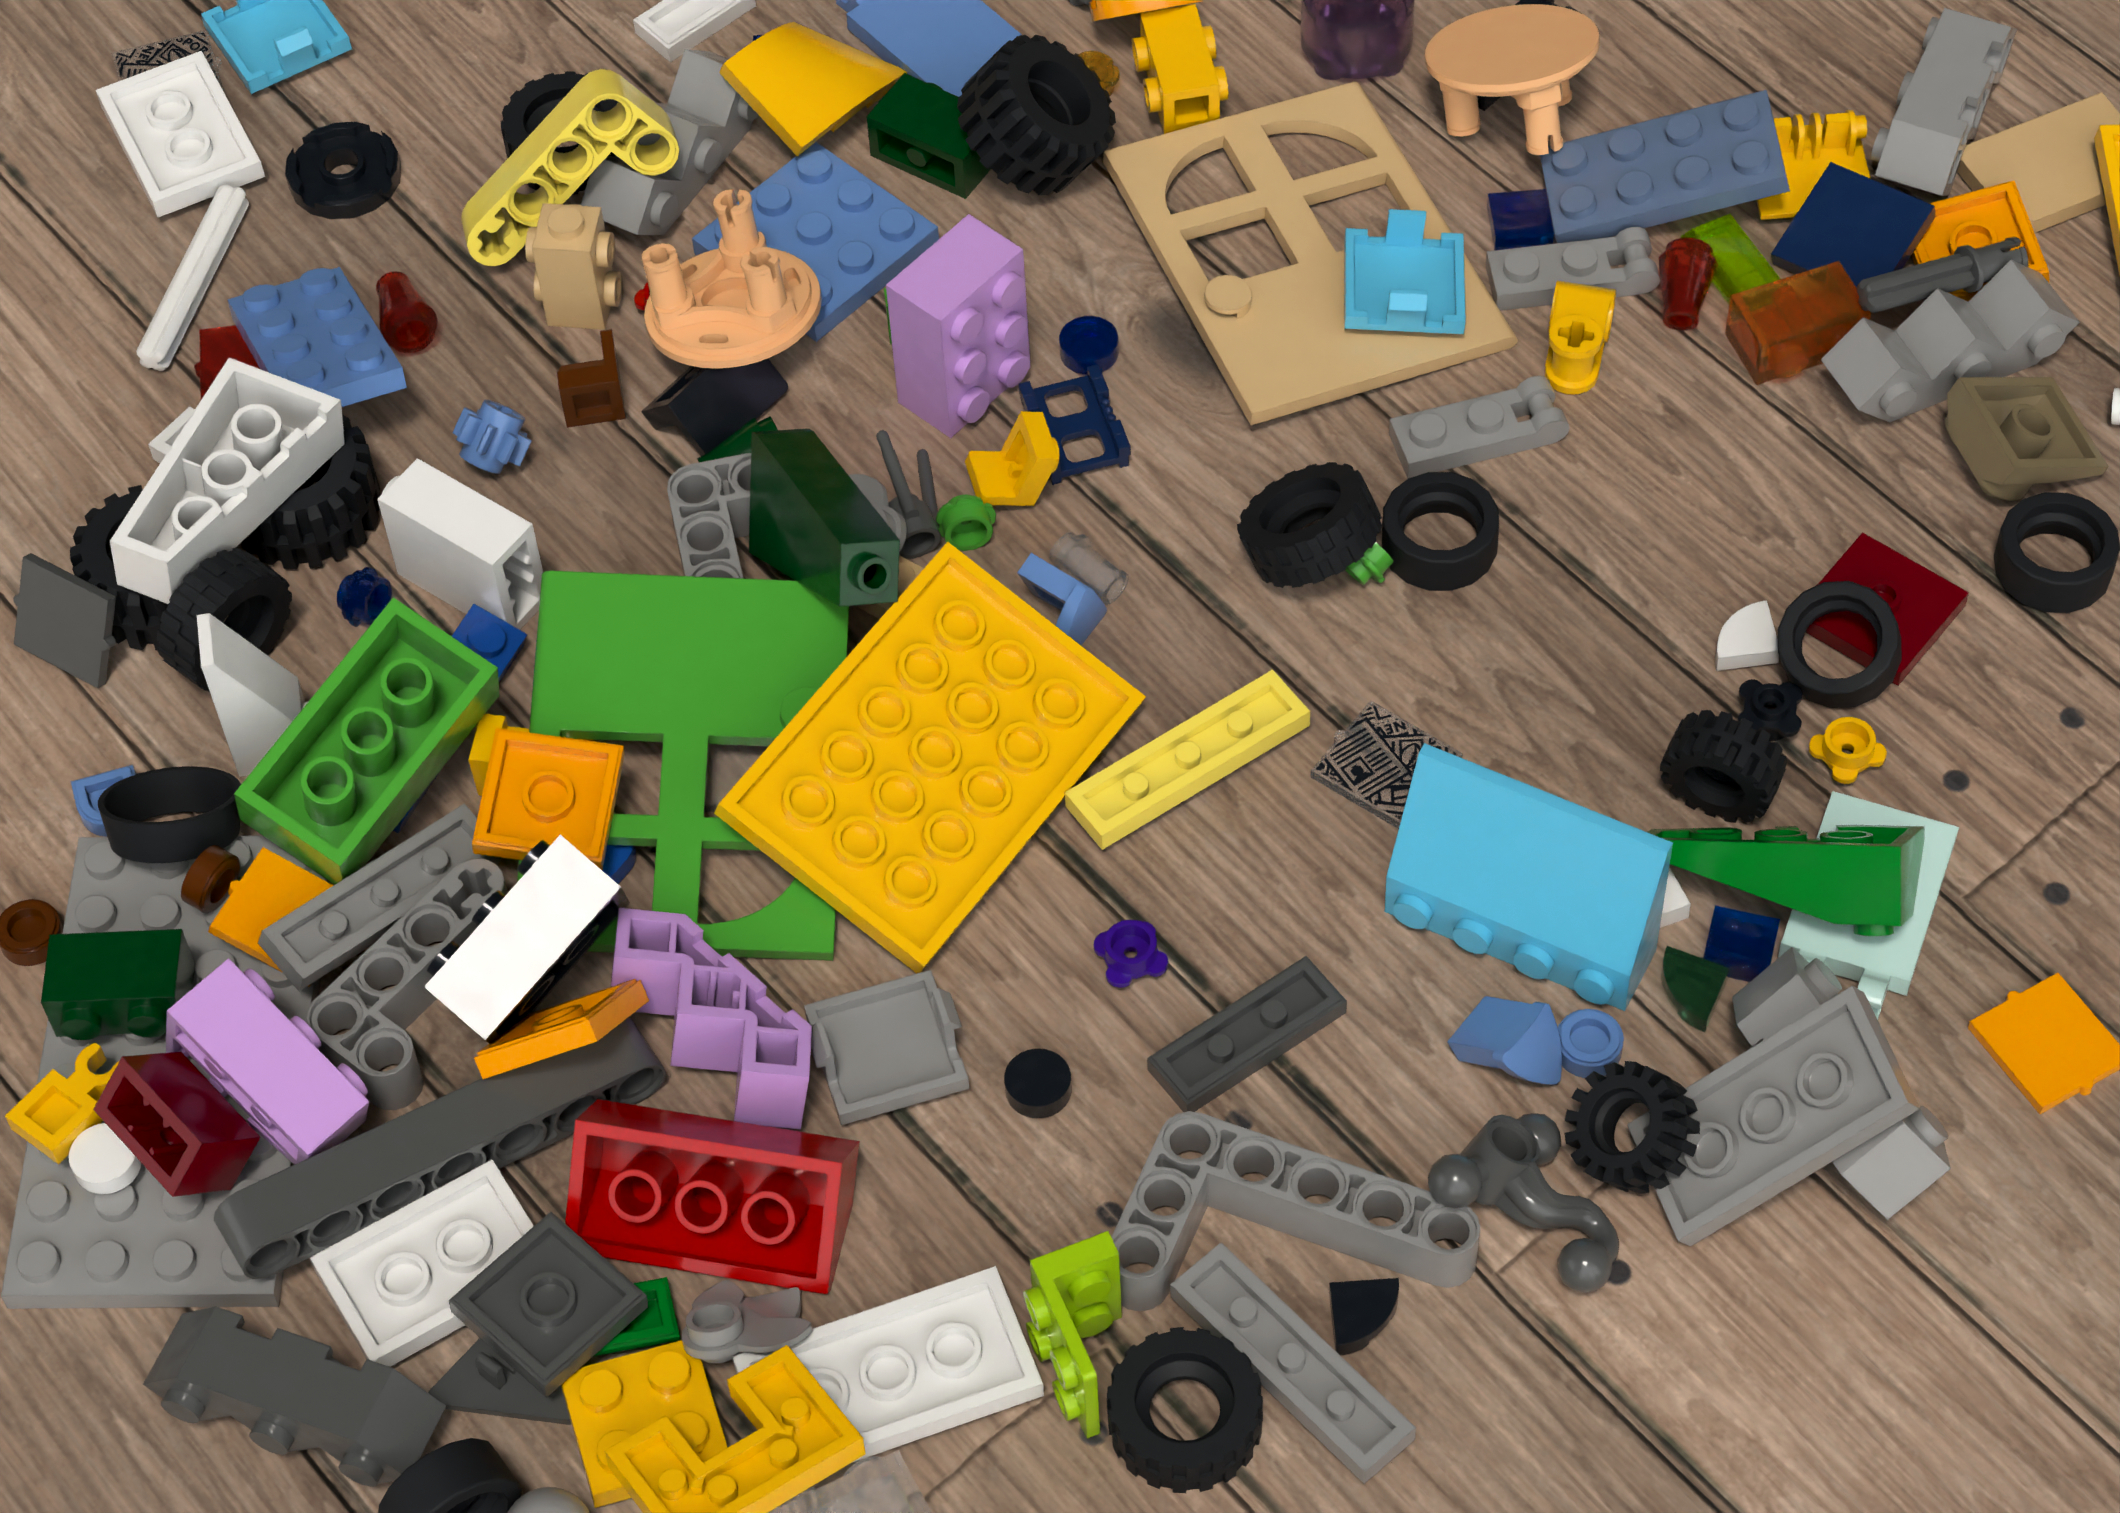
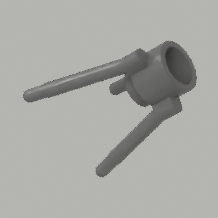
M880 430L876 437L897 497L888 504L889 507L898 511L903 516L907 527L906 539L899 555L906 559L921 557L937 547L941 540L940 524L936 522L938 509L929 455L924 449L917 452L918 473L922 500H919L916 495L910 493L888 433Z

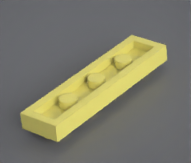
M1272 669L1065 792V806L1103 850L1309 727L1310 710Z

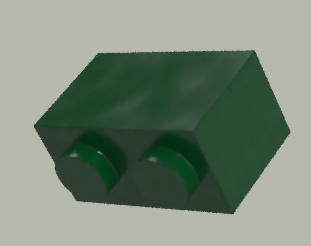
M904 73L866 116L870 156L964 199L971 194L991 170V168L987 170L979 161L981 157L976 151L970 149L965 140L968 135L960 128L958 120L962 115L957 108L959 97L944 91L934 83H926Z
M183 930L50 934L41 1004L56 1037L91 1040L99 1035L135 1034L140 1037L152 1038L165 1034L167 1010L193 989L195 961Z

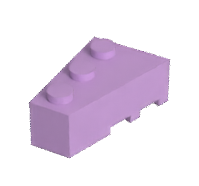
M228 958L167 1010L166 1053L182 1052L186 1057L190 1055L211 1076L208 1081L223 1097L229 1094L250 1116L247 1119L248 1124L295 1165L340 1144L366 1121L369 1101L365 1096L368 1094V1089L361 1078L344 1063L335 1067L318 1050L322 1045L321 1041L304 1020L298 1016H293L289 1020L272 1003L275 995L258 973L250 968L242 972Z

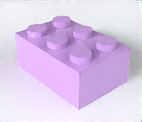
M970 214L964 217L886 284L898 403L949 438H952L966 424L974 423L980 419L989 404L1008 387L1012 388L1018 385L1031 368L1023 249Z

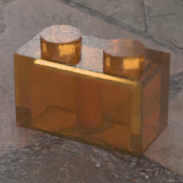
M1836 261L1731 295L1725 335L1755 384L1759 385L1777 378H1790L1802 370L1824 364L1821 359L1863 317L1870 320L1872 312L1862 310L1858 303L1859 296L1856 286L1840 261Z

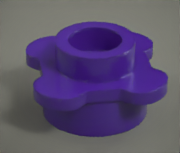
M1123 920L1114 924L1108 931L1100 933L1094 940V952L1104 958L1108 968L1106 980L1114 987H1127L1133 979H1138L1145 975L1161 976L1168 968V957L1165 953L1158 950L1156 929L1149 922ZM1136 952L1137 955L1133 958H1128L1125 956V953Z

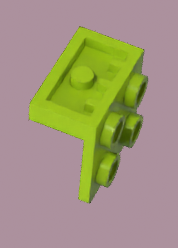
M1109 1231L1030 1260L1032 1288L1023 1291L1025 1304L1032 1320L1026 1323V1329L1033 1350L1040 1362L1051 1359L1058 1378L1052 1381V1387L1059 1408L1066 1421L1078 1419L1087 1439L1100 1434L1098 1383L1096 1371L1081 1338L1097 1335L1106 1330L1113 1321L1122 1318L1119 1252Z

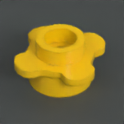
M1842 717L1832 721L1827 726L1824 735H1814L1809 743V753L1811 756L1822 759L1832 770V778L1842 784L1855 782L1858 773L1870 766L1880 767L1884 764L1887 755L1885 746L1876 742V735L1872 727L1865 721L1855 717ZM1842 749L1851 750L1853 753H1844Z

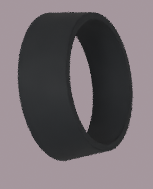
M195 766L156 769L120 780L108 787L98 799V808L110 847L118 856L142 863L182 862L197 859L205 849L212 845L225 848L240 833V818L234 793L241 783L235 776L225 771ZM171 813H203L180 820L140 822L148 818Z

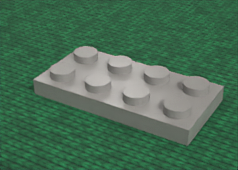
M1854 986L1847 988L1685 1088L1687 1092L1684 1096L1694 1100L1698 1110L1687 1116L1700 1122V1134H1687L1686 1140L1697 1145L1693 1157L1684 1152L1681 1153L1678 1161L1687 1168L1680 1176L1666 1171L1665 1175L1670 1184L1662 1189L1654 1188L1677 1240L1692 1246L1918 1111L1920 1107L1865 993ZM1649 1111L1627 1124L1636 1147L1642 1142L1648 1131L1650 1122Z

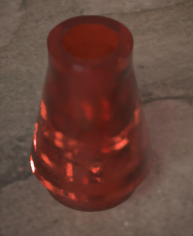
M1678 238L1667 244L1666 251L1658 259L1664 306L1663 323L1669 328L1686 331L1698 326L1699 315L1718 264L1713 257L1712 247L1706 242L1695 238Z
M397 271L384 274L376 284V292L379 297V326L381 334L388 345L399 352L415 353L425 349L435 336L438 323L435 311L411 285L406 274Z

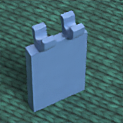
M836 0V4L848 12L846 13L848 30L884 61L902 68L908 75L926 83H934L944 91L958 97L962 95L961 89L965 83L1009 40L1013 41L1017 36L1022 35L981 0Z

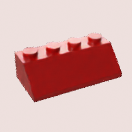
M597 1099L575 1119L565 1224L605 1258L785 1288L798 1287L799 1290L828 1295L831 1291L853 1206L860 1141Z

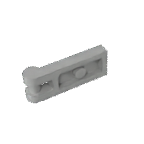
M1641 227L1626 228L1620 231L1616 237L1487 251L1486 271L1493 300L1500 311L1552 305L1557 280L1616 289V297L1649 293L1660 283L1657 265L1652 259L1648 258L1652 251L1648 232ZM1625 265L1623 268H1610V266Z
M1533 376L1521 382L1514 389L1390 418L1389 436L1408 479L1427 472H1439L1550 445L1563 439L1568 434L1570 427L1563 411L1553 405L1555 393L1549 380L1544 376ZM1530 414L1532 415V418L1530 420L1518 422L1516 419L1518 417Z

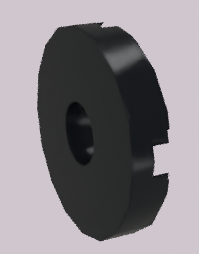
M359 122L332 123L308 133L302 138L304 144L295 153L294 149H292L286 159L285 176L296 204L312 215L327 219H351L376 210L392 197L400 184L401 163L392 139L382 131V136L370 131L369 125ZM341 165L356 166L352 171L345 174L330 173Z

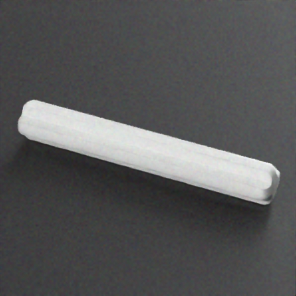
M226 184L218 188L136 350L140 358V364L146 369L153 368L158 371H164L170 365L249 206V202L245 198L246 192L242 188H233Z

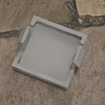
M931 970L804 1005L807 1022L812 1026L811 1051L816 1067H822L841 1125L969 1089V1079L955 1042L954 1029L960 1028L962 1025L951 993L937 988Z

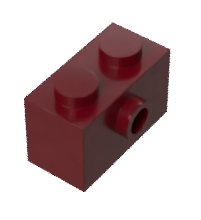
M182 1052L122 1056L93 1109L172 1197L231 1190L261 1138Z

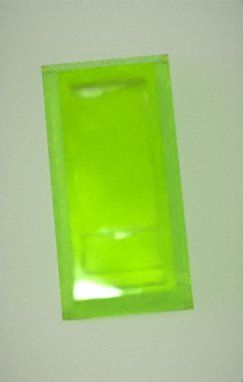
M1731 214L1692 228L1681 235V242L1740 319L1792 299V293Z

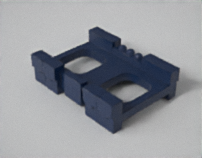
M1099 364L1088 366L1087 376L1033 389L1030 381L1018 384L1024 410L1027 412H1043L1051 437H1054L1058 443L1059 464L1056 471L1050 475L1052 485L1062 483L1063 477L1118 464L1119 468L1129 466L1131 446L1121 420H1116V416L1113 414V408L1110 406L1109 389ZM1070 391H1078L1083 395L1087 409L1083 412L1063 417L1052 416L1045 402L1050 396ZM1088 435H1094L1099 438L1104 450L1103 455L1079 462H1071L1066 458L1062 447L1065 441Z

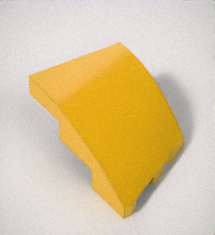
M795 22L781 25L754 40L723 63L719 72L797 157L828 131H836L865 106L867 108L871 107L893 87L904 73L907 74L906 71L898 66Z

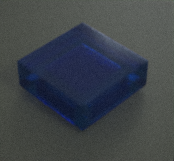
M1546 189L1488 194L1487 211L1494 250L1553 244L1554 230Z
M1715 905L1701 972L1751 982L1771 965L1780 919Z

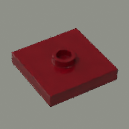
M1863 532L1817 584L1851 581L1871 588L1889 604L1898 623L1901 635L1902 660L1892 682L1897 686L1900 685L1963 610L1969 592ZM1851 611L1831 612L1816 619L1806 630L1807 634L1866 668L1872 663L1877 651V634L1872 624L1862 615Z

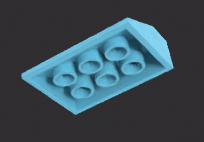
M1424 743L1418 754L1386 876L1384 912L1395 916L1398 921L1410 928H1425L1454 940L1458 946L1474 954L1485 953L1512 964L1528 977L1548 979L1570 988L1591 1003L1608 1004L1625 1011L1657 950L1673 842Z

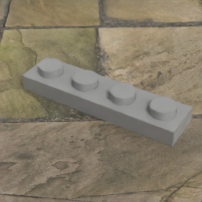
M464 803L262 930L258 944L296 989L301 991L374 944L454 867L463 861L474 858L486 859L497 865L502 857L473 854L472 840L477 817Z
M1219 1243L1170 1284L1171 1298L1204 1330H1209L1211 1335L1220 1339L1224 1336L1234 1343L1236 1350L1240 1353L1244 1351L1251 1360L1253 1372H1258L1261 1385L1364 1484L1415 1440L1416 1427L1222 1243Z

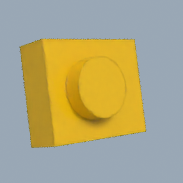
M1021 411L1001 451H970L968 453L965 465L975 495L983 500V504L1034 506L1050 475L1058 467L1059 446L1056 439L1051 437L1043 412Z

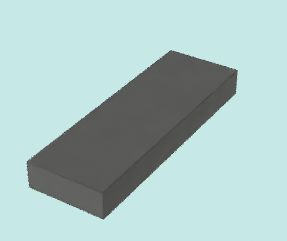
M1305 956L1148 1057L1147 1070L1183 1112H1195L1344 1015L1347 1010V1000L1312 961Z

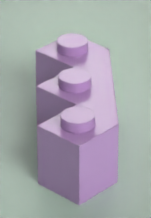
M619 908L611 986L632 979H636V981L641 980L649 1002L636 1012L674 1016L670 1066L737 1072L734 1121L801 1130L810 1076L812 1026L793 1009L785 1013L766 996L767 986L730 953L723 957L703 940L704 930L686 914Z

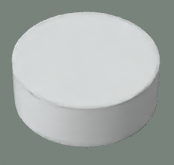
M106 1123L97 1124L84 1130L74 1140L69 1151V1164L76 1180L84 1189L95 1194H110L124 1189L136 1178L142 1164Z

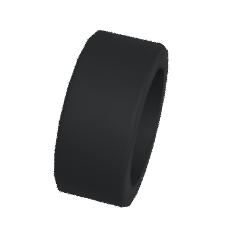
M1427 472L1408 478L1391 492L1383 507L1382 548L1394 561L1390 566L1391 571L1406 583L1428 591H1452L1473 584L1489 571L1497 555L1499 535V509L1489 491L1475 480L1453 472ZM1428 513H1449L1463 518L1475 527L1476 537L1468 544L1452 550H1432L1417 545L1404 534V526L1415 517Z
M2044 492L2025 498L2007 512L2000 528L1994 553L1996 576L2007 593L2028 607L2050 613H2070L2089 607L2106 593L2112 579L2120 552L2118 529L2109 515L2088 499L2070 493ZM2038 534H2060L2072 538L2084 546L2094 560L2089 567L2074 572L2053 571L2038 566L2026 557L2020 547V543L2025 538Z
M1851 581L1824 582L1803 591L1786 608L1778 627V654L1789 681L1801 689L1803 696L1807 700L1828 708L1857 707L1877 698L1893 682L1902 660L1901 635L1898 623L1889 604L1871 588ZM1851 611L1860 614L1872 624L1877 634V651L1872 663L1864 671L1848 678L1829 679L1818 675L1807 665L1802 654V640L1807 628L1816 619L1831 612Z
M469 1438L448 1443L426 1454L408 1467L389 1486L379 1504L378 1513H507L514 1502L522 1496V1487L489 1441Z

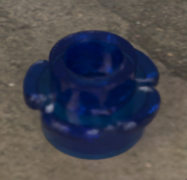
M365 567L363 570H357L353 574L346 576L342 580L337 592V605L342 611L343 618L355 627H358L361 622L371 625L392 599V587L389 580L378 576L376 570L371 567Z

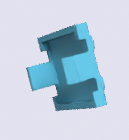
M236 0L237 5L224 12L220 6L201 13L204 27L251 94L352 50L349 36L323 0Z
M1389 209L1384 237L1368 236V229L1346 228L1344 237V329L1464 334L1466 315L1463 234L1441 233L1440 240L1423 239L1426 211Z

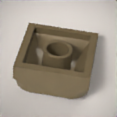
M1959 377L1947 393L1948 414L1945 418V426L1950 439L1958 448L1977 479L1980 489L1994 499L2017 501L2022 499L2034 484L2103 475L2109 467L2053 377Z

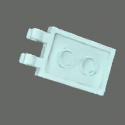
M1832 791L1817 838H1820V834L1823 832L1836 831V825L1925 826V840L1913 916L1902 926H1894V934L1863 936L1854 934L1853 925L1833 924L1792 909L1780 944L1778 958L1793 947L1809 963L1817 958L1834 975L1858 981L1857 989L1865 993L1878 1020L1887 990L1905 996L1908 994L1956 842L1959 827Z

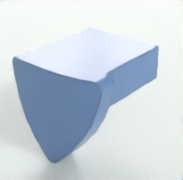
M1030 553L1017 572L1033 595L1061 611L1056 626L1080 645L1084 643L1107 612L1105 604L1092 588L1033 553Z
M1485 996L1447 1041L1458 1061L1499 1068L1517 1079L1540 1084L1555 1085L1561 1080V1041L1553 1012L1547 1003L1534 1002L1529 1004Z

